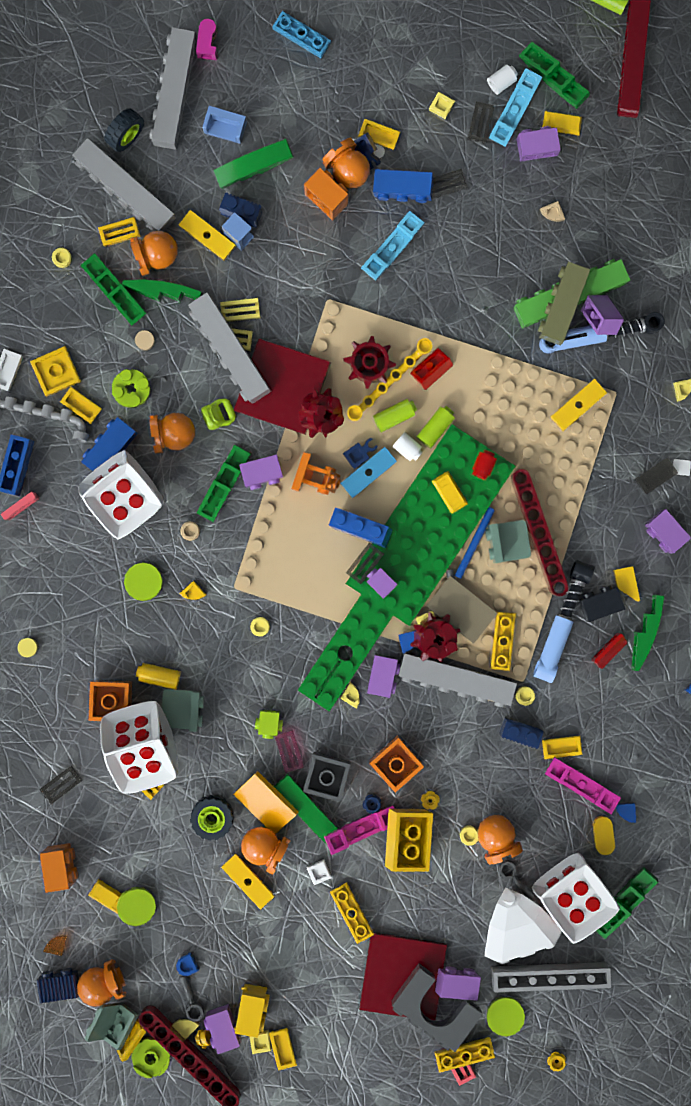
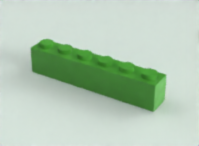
M612 259L604 263L605 266L600 269L597 266L590 269L577 305L584 303L588 295H603L626 285L630 281L622 259L618 261ZM554 285L548 291L542 289L534 293L535 296L532 298L523 297L516 301L517 304H515L513 309L522 329L546 319L547 314L544 312L548 302L552 303L554 298L551 295Z

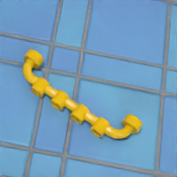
M427 338L420 339L417 343V350L411 356H407L402 365L391 371L390 376L387 378V383L380 382L370 395L363 398L359 406H350L347 410V417L351 421L360 420L363 412L367 408H371L374 401L380 395L386 394L388 388L394 382H398L407 369L413 368L416 361L422 355L431 352L432 342ZM408 359L412 360V361H413V364H412V365H408V364L406 363V360H408ZM395 372L399 374L397 379L392 376ZM379 386H384L386 390L381 392L378 388ZM370 399L372 403L370 405H366L365 400Z

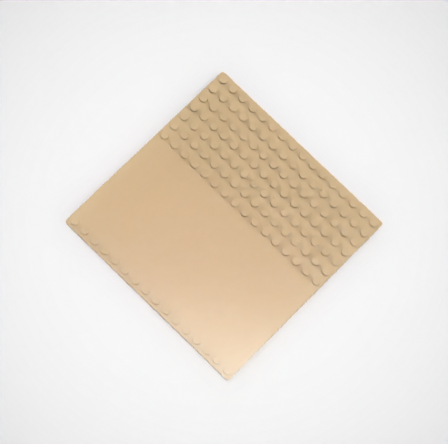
M327 300L309 355L331 362L321 394L328 388L332 389V396L340 399L344 422L335 431L327 434L326 438L320 432L313 438H310L309 430L304 435L285 428L277 452L283 478L280 479V483L269 485V482L267 483L234 588L342 623L361 595L345 583L372 543L331 528L329 522L336 507L385 525L449 429L448 427L432 448L424 445L416 437L438 408H444L445 406L454 412L453 416L455 419L451 424L516 466L489 506L495 512L488 525L524 520L511 483V475L519 469L528 471L562 566L616 398V392L603 388L607 394L562 431L551 419V416L588 385V382L334 300ZM374 336L375 343L383 347L391 346L388 351L389 360L396 363V367L387 369L385 374L387 379L392 370L397 369L404 363V359L407 356H411L417 350V343L420 339H429L433 345L431 352L422 355L416 361L413 368L407 369L402 374L401 379L398 382H394L388 388L386 394L380 395L374 401L373 406L363 412L360 420L351 421L347 417L348 408L352 405L359 406L363 398L370 395L381 382L378 380L371 383L369 389H366L364 382L359 379L349 380V376L352 373L351 365L343 362V358L352 356L354 351L352 342L355 341L358 344L368 343L370 337ZM439 348L451 359L453 366L427 390H424L410 372ZM366 359V365L373 366L374 360L371 359L369 361V359ZM408 359L406 363L412 365L413 361ZM398 373L392 374L393 378H399ZM379 386L378 388L381 392L386 390L384 386ZM370 399L365 400L366 405H370L372 403ZM405 399L412 400L417 408L415 416L381 433L373 419V415ZM576 402L575 406L581 408V404ZM404 432L422 446L420 450L423 453L416 461L414 459L409 461L393 448V445ZM369 438L373 439L368 443L370 448L378 446L375 451L367 453L370 458L386 447L397 461L354 498L349 495L341 484L335 493L329 492L328 495L317 492L318 488L303 483L299 492L291 489L303 452L311 454L308 464L321 469H325V466L336 469V473L341 475L340 483L363 465L361 464L356 469H353L343 453L357 443L361 447L364 446ZM367 469L365 471V474L367 476H371L372 471L370 469ZM314 471L311 481L322 485L325 474ZM517 473L516 481L524 483L525 476L522 473ZM524 491L522 494L523 500L529 502L531 494ZM531 509L528 513L529 518L536 520L538 516L537 511ZM484 515L447 569H453L454 575ZM536 528L535 536L537 538L544 536L542 528ZM484 532L462 579L455 576L457 582L486 605L492 606L495 611L516 613L510 671L490 669L495 620L487 626L474 644L459 632L457 634L458 650L451 653L447 658L521 682L525 680L552 597L529 532L531 556L525 559L493 563V560H490L488 549L491 548L490 541H487L486 533ZM548 546L542 547V555L547 557L550 554ZM550 564L547 568L549 574L553 575L556 573L557 569L554 564ZM446 572L416 617L432 611L426 605L447 580ZM434 612L435 617L441 619V617ZM393 616L380 636L400 642L399 634L415 631L413 625L418 624L416 617L411 625L408 626ZM501 638V645L506 644V638Z

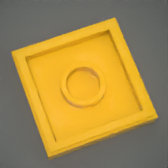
M66 346L30 361L46 397L81 382Z

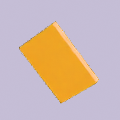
M258 771L233 794L258 820L275 834L299 812Z

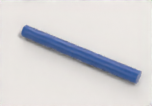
M488 507L454 576L462 579L495 512L493 508Z

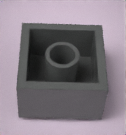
M313 752L303 792L341 802L351 761Z

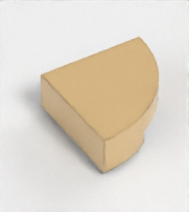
M558 201L540 208L543 216L551 221L560 222L565 220Z

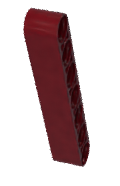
M629 0L617 108V116L638 117L651 0Z
M519 469L511 475V483L526 521L549 592L554 596H563L568 592V583L531 476L528 471ZM517 473H522L525 476L524 483L516 481ZM524 491L531 494L529 502L524 501L522 498ZM531 509L538 513L536 520L529 518L528 513ZM538 527L544 531L542 538L535 536V530ZM543 546L550 548V554L547 557L541 553ZM550 564H554L557 569L553 575L549 574L547 570ZM557 582H560L563 586L560 593H556L554 590V585Z
M148 1005L144 1007L139 1016L140 1025L222 1106H238L241 1095L239 1089L188 1038L185 1040L155 1006ZM149 1013L154 1019L147 1020L144 1014ZM158 1028H166L167 1033H160ZM172 1041L180 1042L181 1046H173ZM191 1054L195 1059L190 1061L185 1056ZM206 1068L209 1073L202 1074L199 1069ZM220 1082L222 1086L217 1088L213 1083ZM233 1095L236 1100L229 1101L227 1096Z

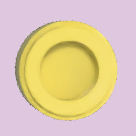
M58 248L52 254V261L57 267L66 268L72 262V255L67 249Z
M257 617L251 622L250 628L254 635L264 636L268 633L270 624L266 618Z
M32 638L22 639L18 644V652L23 657L34 656L38 651V644Z
M522 686L517 689L515 698L519 704L527 706L535 700V693L530 687Z
M471 825L464 826L460 830L461 841L469 846L476 844L478 841V830Z

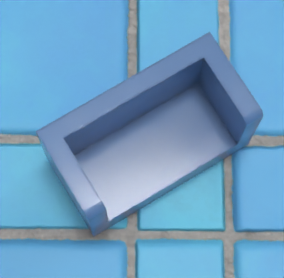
M209 106L202 128L205 134L241 144L247 120L246 116Z
M235 212L222 225L224 235L241 251L254 238L250 233L251 226Z

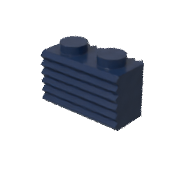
M228 192L225 193L219 208L221 215L230 218L235 212L249 226L257 228L262 215L260 205L253 202L250 203L246 199H239V197L232 196Z
M504 718L499 734L506 740L509 739L521 745L524 744L525 746L538 749L544 731Z
M66 968L61 970V973L53 974V971H46L37 979L40 1003L79 997L77 990L79 981L78 970L72 971V968Z

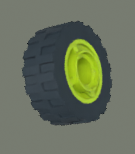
M132 108L123 110L108 126L104 141L116 152L124 151L138 138L144 127V119Z
M209 795V797H203L202 800L196 803L191 812L190 823H192V829L202 839L218 840L230 831L234 820V812L231 809L230 803H227L224 798ZM214 814L217 820L211 822L208 820L207 815Z

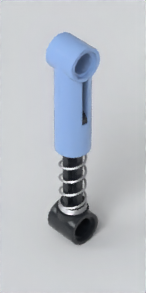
M652 312L638 320L634 319L631 322L626 320L622 323L617 335H597L591 325L568 329L565 339L577 338L565 340L561 346L554 344L553 347L547 346L545 340L540 339L539 347L545 353H553L554 351L606 342L608 337L615 336L616 338L618 335L625 336V334H634V332L654 334L663 328L665 319L661 313ZM654 319L657 322V327H652L649 324V320Z
M575 560L569 576L572 578L571 587L567 592L566 599L563 600L565 602L563 608H560L561 614L555 616L543 652L535 666L533 677L549 683L553 682L558 670L559 660L574 623L571 620L573 618L572 614L576 610L575 606L579 602L578 598L582 594V588L585 587V584H589L593 576L595 566Z

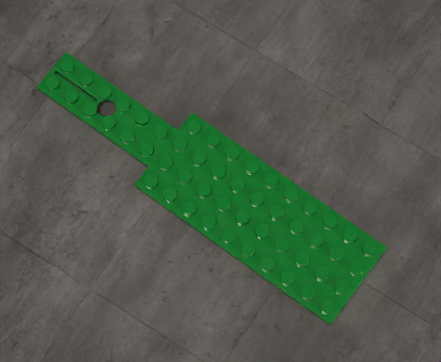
M451 424L385 523V526L393 530L386 548L372 543L345 583L361 595L299 687V692L330 712L391 618L395 616L408 626L411 625L516 467L514 464ZM484 450L494 453V457L497 459L490 477L488 476L486 480L472 475V468L479 452H484ZM449 471L468 503L452 514L432 480ZM374 568L377 570L381 568L397 584L384 599L367 583L369 580L367 575ZM344 645L351 647L353 650L352 658L346 661L338 656L339 648Z

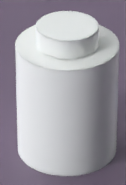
M505 65L488 77L487 82L493 92L498 95L517 81L516 76L518 73L513 66Z
M406 432L393 445V448L409 461L412 459L416 461L423 453L420 450L422 446Z

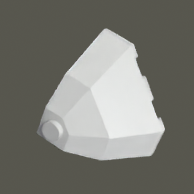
M505 887L496 904L489 925L485 957L500 964L510 962L509 960L523 958L535 954V951L544 948H553L562 930L540 906L524 895Z

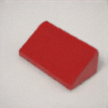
M437 348L410 374L424 390H427L453 366V363L444 352Z
M616 633L592 658V661L600 669H603L627 644L624 635Z

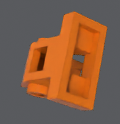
M303 452L291 489L299 492L303 483L318 488L317 492L328 495L329 492L335 493L336 489L339 488L341 475L337 474L334 468L325 466V469H321L308 464L311 454ZM314 471L325 474L322 485L311 481Z

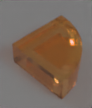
M60 935L54 937L45 946L43 952L62 956L67 936Z

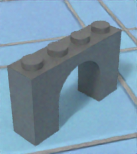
M418 963L391 1000L393 1010L398 1015H405L409 1018L408 1021L417 1028L420 1026L424 1029V1033L431 1039L435 1037L439 1040L443 1048L456 1052L483 1015L481 1008L470 1000L463 999L455 1012L445 1020L436 1021L426 1017L420 1009V1004L423 996L434 983L435 976Z

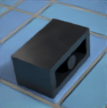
M609 585L601 588L600 593L594 594L589 592L582 595L583 599L579 600V604L586 622L625 610L617 587L612 588Z

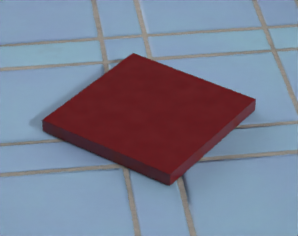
M258 339L251 360L271 389V392L253 404L249 400L245 401L239 393L234 411L306 435L308 429L300 424L298 411L302 409L301 403L305 402L303 398L313 393L314 388H316L318 393H321L331 362Z
M374 933L369 940L359 1010L400 1016L393 1010L391 1000L419 963L435 976L434 983L421 1000L420 1009L426 1017L436 1020L439 995L435 992L438 969L444 968L447 944Z

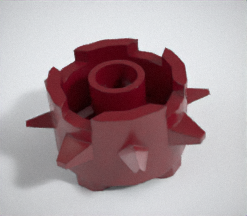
M374 336L370 337L368 343L358 344L353 341L354 351L352 356L343 358V362L351 365L352 373L349 376V380L359 379L364 382L366 389H369L371 383L378 380L386 384L385 374L387 369L396 367V363L389 360L388 351L391 346L383 347L375 343ZM366 359H369V361L373 359V366H367Z
M314 388L313 393L303 398L305 402L301 403L302 409L298 411L300 424L309 430L310 438H313L318 432L323 433L326 438L327 434L332 433L338 426L343 424L342 405L339 398L332 396L331 388H328L323 394L318 393L316 388Z
M429 612L428 618L422 620L421 624L413 625L416 631L414 632V641L410 645L411 647H418L422 651V661L431 657L438 659L442 663L443 658L458 650L457 634L461 630L449 624V614L440 619L434 617Z

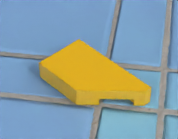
M633 566L613 570L618 590L633 600L640 601Z

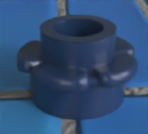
M367 795L363 801V808L368 813H375L381 809V799L377 795Z

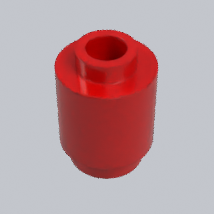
M487 450L479 452L472 468V475L486 480L488 476L490 477L497 461L494 457L495 454Z

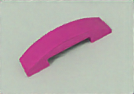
M555 757L544 773L610 814L613 813L621 799L618 795Z
M392 805L375 813L368 814L324 836L331 855L375 833L387 830L389 809H395Z

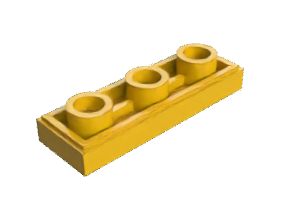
M191 210L179 223V227L223 261L226 260L236 247L233 242ZM206 234L211 235L208 239L204 238Z
M593 379L551 416V419L564 431L606 395L607 392L596 379ZM576 402L581 404V408L575 406Z
M496 611L498 614L495 618L490 669L510 671L516 613ZM501 638H506V644L501 645Z
M236 853L221 866L260 910L275 897L272 891ZM249 878L252 882L246 883L245 879Z
M346 882L330 891L356 943L358 944L373 936L374 932L348 883ZM349 910H354L355 916H350Z
M490 1037L461 1044L456 1052L451 1049L449 1051L442 1049L434 1052L439 1073L495 1058ZM467 1053V1057L463 1058V1054Z

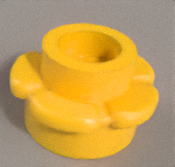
M427 791L421 797L422 806L427 810L436 809L440 802L439 796L433 791Z
M199 1030L195 1036L197 1045L201 1046L202 1049H206L207 1046L211 1045L209 1030Z
M559 1052L551 1053V1056L547 1059V1063L553 1071H561L566 1066V1057L563 1054H559Z

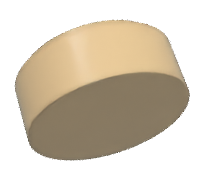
M144 330L136 335L135 343L138 348L146 351L154 346L155 338L152 333Z
M189 521L182 525L180 532L184 539L193 541L199 537L200 528L196 523Z

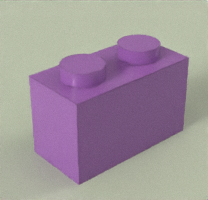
M545 126L537 131L526 129L521 131L517 137L520 162L558 156L560 152L557 128Z
M588 295L581 309V312L597 335H617L624 319L607 295Z
M277 454L239 464L245 487H250V490L262 488L261 484L268 482L269 485L280 483V479L283 478Z
M666 509L661 510L645 524L648 528L646 530L653 539L656 537L660 542V548L665 553H675L691 539Z
M374 568L367 575L369 578L367 583L383 599L397 586L381 568L379 570Z
M374 655L367 693L390 698L391 694H395L397 683L393 682L394 676L398 675L400 670V664L397 663V659Z
M449 966L445 967V969L439 968L435 992L441 998L477 1001L481 977L475 970L470 968H464L463 971Z
M229 1004L207 1011L204 1025L207 1031L210 1030L212 1048H216L217 1053L220 1054L240 1047L241 1038L239 1034H235L234 1027L236 1024Z

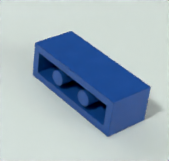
M375 169L373 194L378 200L387 201L389 198H394L400 202H407L408 199L419 203H426L427 200L432 201L433 173Z
M120 418L112 419L106 426L108 428L104 434L101 433L95 439L94 443L96 444L94 447L87 449L82 457L84 459L81 462L90 470L94 471L112 456L125 450L138 434Z
M10 435L0 473V492L20 497L34 445L33 440Z
M336 507L329 522V526L335 530L386 548L393 531L388 526Z

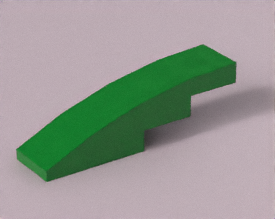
M531 42L519 55V58L534 73L540 75L542 80L576 109L590 96V92L577 83L575 77L563 69L558 60L535 43Z
M284 139L237 158L215 169L214 173L220 188L224 189L258 173L263 174L294 158L287 139Z
M95 253L80 265L131 326L146 314Z
M123 280L122 282L125 288L160 302L162 296L181 302L183 296L196 300L203 295L201 291L164 281Z
M236 444L233 446L218 475L213 480L197 514L212 522L215 521L241 475L239 464L247 463L252 454L251 452Z
M652 595L651 614L643 613L642 632H634L631 670L639 671L650 652L661 620L664 596Z
M287 774L274 788L299 811V817L327 845L324 836L338 829V827Z
M643 867L614 897L620 906L618 913L596 930V932L606 939L632 915V910L645 899V895L658 883V878Z

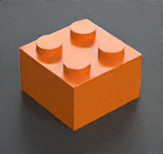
M319 168L304 184L305 195L333 221L348 205V190L343 184H337L329 171H323Z
M91 681L89 721H101L108 713L131 706L132 681Z
M398 735L369 760V764L395 793L424 768L423 763Z
M71 844L48 846L40 853L45 893L69 889L78 879L77 867H74L73 863L75 851L74 848H71Z

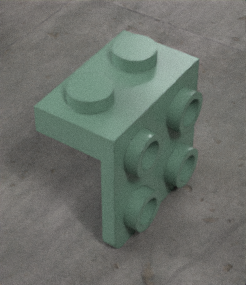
M519 520L487 525L488 529H485L487 541H490L491 548L488 549L489 558L493 560V563L525 559L531 556L526 521Z
M165 689L163 691L162 710L170 728L189 729V731L197 732L199 727H202L203 715H200V710L204 707V696H201L202 691Z
M122 1002L102 1005L96 1010L95 1018L87 1028L85 1040L87 1042L105 1040L115 1049L121 1050L139 1014Z

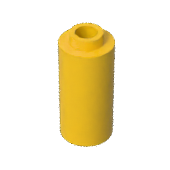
M142 663V666H138L136 677H139V682L177 690L181 671Z

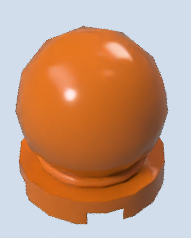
M350 137L340 142L343 146L336 151L332 148L322 159V163L327 169L333 168V176L338 183L352 189L359 188L367 181L370 175V164L360 151L354 150L357 144Z
M152 231L145 235L142 241L137 236L130 239L132 251L136 261H139V270L142 276L150 274L149 269L151 267L166 269L174 263L177 257V243L174 237L166 232Z
M171 413L162 420L159 419L158 415H150L151 437H154L155 445H153L155 454L163 453V448L165 447L170 450L180 451L187 448L193 442L196 430L194 423L183 413Z
M491 815L484 818L480 823L477 831L478 841L482 848L488 851L484 857L489 865L503 862L502 858L510 854L513 858L523 852L521 843L514 842L516 836L515 828L507 818L502 815Z
M255 827L247 831L243 836L241 842L242 853L251 864L258 866L266 864V872L273 875L278 862L282 860L288 848L290 839L283 837L281 840H278L276 834L269 828Z
M111 959L105 962L104 969L100 967L90 968L79 978L77 984L78 995L88 1006L99 1007L108 1003L112 996L116 999L126 996L127 993L123 992L122 987L126 986L120 967L115 968V960Z

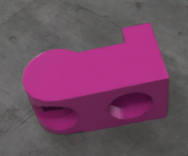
M204 19L199 25L196 54L200 59L217 60V49L213 47L214 39L217 36V28L215 22L211 19Z

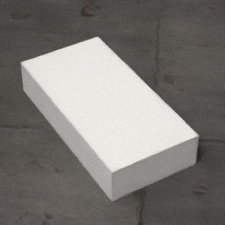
M3 349L0 357V389L10 392L23 359L22 355Z

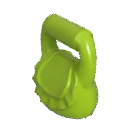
M217 399L213 403L201 408L202 417L209 430L231 425L236 419L235 411L228 399ZM221 403H223L230 420L224 419L219 407Z

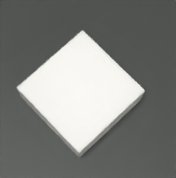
M324 859L307 866L314 885L332 878Z

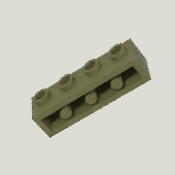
M569 261L565 267L561 266L558 277L561 279L558 285H554L551 293L554 298L552 303L548 302L544 312L547 314L545 321H541L538 332H541L539 338L560 346L563 344L590 269Z

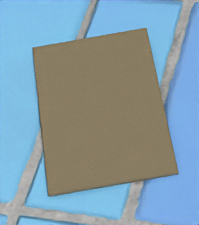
M449 576L426 605L441 618L449 614V624L456 629H460V633L473 644L498 614L451 576Z

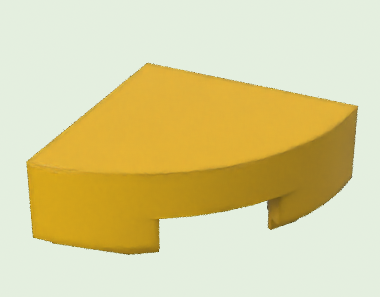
M195 581L179 593L184 598L190 600L201 599L207 595Z

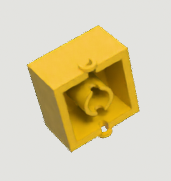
M244 984L241 988L243 992L237 1024L234 1027L235 1034L258 1038L259 1031L263 1032L266 1014L263 1012H267L270 995L266 994V987Z

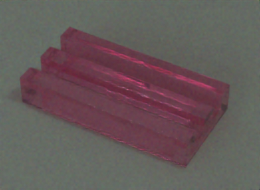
M291 730L275 736L285 773L304 768L294 731ZM287 736H291L299 765H295ZM281 738L284 739L292 767L289 768L280 741Z

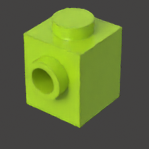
M260 711V717L256 718L255 729H258V735H262V738L274 739V736H278V731L282 732L283 720H279L280 711Z

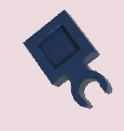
M369 133L354 140L357 144L354 150L360 151L367 158L370 170L374 168L372 160L376 166L381 164L380 159L373 153L378 149Z
M369 438L364 446L361 447L357 443L343 453L353 469H356L370 458L367 455L368 452L377 449V445L374 448L368 446V443L373 440L372 438Z

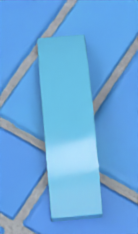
M525 68L489 139L506 147L542 79L540 75Z
M409 211L397 225V228L379 249L370 256L361 269L374 280H377L406 248L424 225V222Z

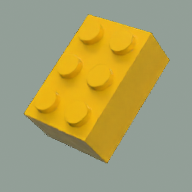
M389 809L385 856L386 868L393 872H429L433 823L432 812L426 809Z

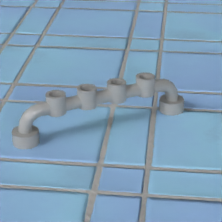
M7 396L5 401L0 400V407L10 411H19L65 423H74L78 426V431H74L72 439L88 442L89 434L86 433L84 421L77 416H73V411L62 409L61 413L55 412L54 407L49 405H43L42 409L36 408V403L24 401V405L18 404L17 399Z

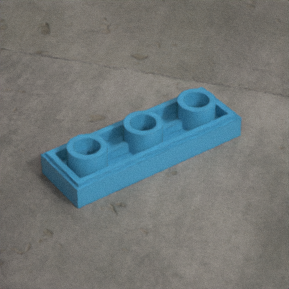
M284 11L281 12L272 27L276 32L319 58L323 57L331 44L330 39Z
M384 447L340 484L354 498L397 461L387 448ZM367 469H370L372 471L371 476H367L365 474V471Z

